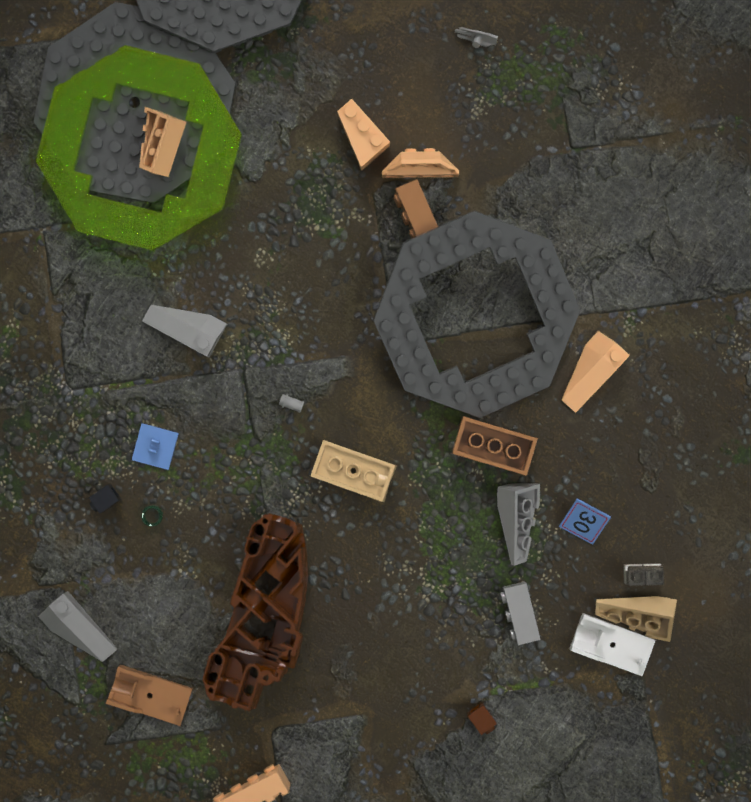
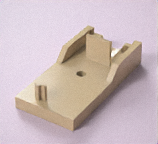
M323 440L311 477L385 502L388 487L397 465ZM355 468L356 473L352 474L351 469Z

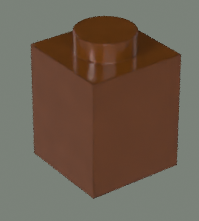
M483 702L467 712V716L481 735L484 733L489 734L495 729L496 720Z

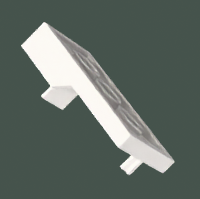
M582 613L569 649L594 660L605 662L643 676L655 639ZM614 642L615 646L610 647V643Z

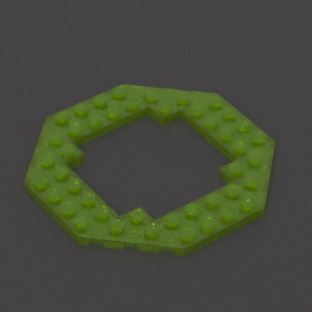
M124 45L110 56L107 55L88 69L80 71L72 76L71 79L55 86L36 163L78 232L154 251L223 210L242 134L199 63ZM117 84L190 102L185 120L204 125L186 197L184 199L166 194L162 213L89 195L93 176L75 171L93 98L112 102Z

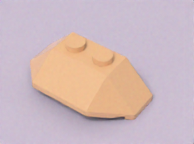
M433 148L424 149V152H416V149H405V152H400L382 171V178H443L459 176V170L440 151H435Z

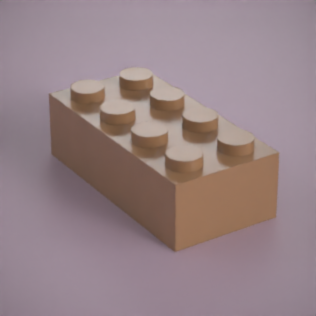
M417 179L396 188L394 201L397 208H402L401 217L405 226L409 225L411 229L409 230L411 239L438 227Z
M463 416L451 453L527 476L538 438Z

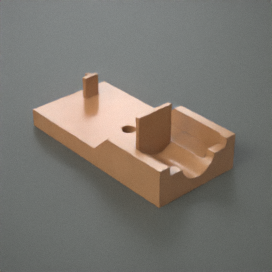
M120 664L117 668L115 681L106 704L181 726L193 688ZM151 693L153 695L152 698H149L147 694Z

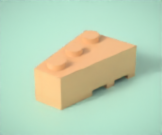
M351 99L337 113L362 171L390 146V141L354 100Z
M145 107L144 113H147L146 125H143L145 142L141 144L140 168L154 174L169 177L186 121Z

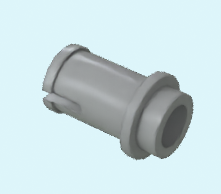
M282 394L279 405L282 408L286 407L300 413L304 401L289 397V394Z

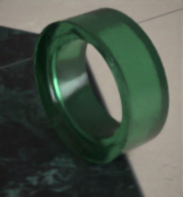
M156 505L144 508L141 514L142 521L147 526L160 524L163 520L161 508ZM151 508L159 512V520L155 523L148 522L145 517L147 510Z

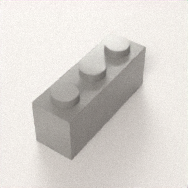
M526 582L502 587L503 592L500 593L503 604L507 603L508 611H505L507 622H511L513 627L510 630L512 641L522 645L541 640Z

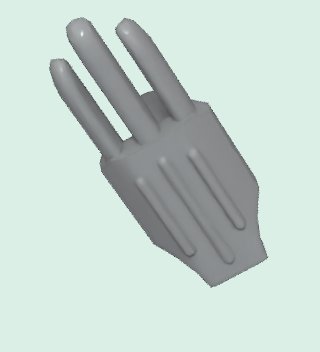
M464 27L455 29L456 33H460L457 37L472 41L474 48H479L480 45L485 47L496 45L498 39L496 35Z

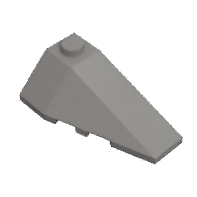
M150 305L142 322L209 358L227 326L225 322L212 315L157 305Z
M509 483L497 488L498 511L510 562L513 566L527 561L531 544L529 534L531 527L535 526L536 521L533 519L535 508L538 509L540 503V484Z
M69 591L63 593L38 616L50 631L101 662L117 650L116 646Z

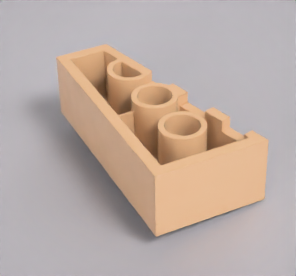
M272 764L266 767L264 773L259 776L257 774L250 776L245 784L241 785L238 783L231 787L229 793L225 795L224 793L218 794L213 798V802H271L275 800L280 792L282 796L289 792L290 782L280 764L276 766Z

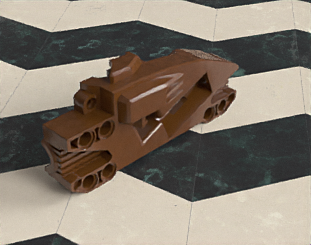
M271 513L265 514L251 526L248 537H246L247 541L244 548L246 555L230 601L234 611L226 636L215 651L209 655L203 675L206 694L210 700L223 702L232 708L238 707L246 711L257 708L264 685H271L275 681L280 682L289 668H295L303 635L299 631L308 583L307 550L302 524L295 523L291 519ZM261 525L264 527L263 535L259 532ZM256 543L260 545L257 553L253 549ZM281 556L286 558L288 560V563L285 560H283ZM266 570L275 579L280 581L269 596L260 591L255 585ZM253 614L264 623L270 622L272 619L277 620L271 640H268V636L257 639L244 627ZM219 655L222 657V663L218 660ZM254 667L258 670V676L254 674ZM214 672L218 674L216 681L212 677ZM249 685L254 687L252 695L248 692Z

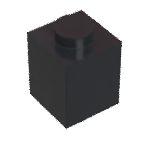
M108 484L89 497L91 501L89 504L95 512L98 511L100 514L122 499L114 487Z

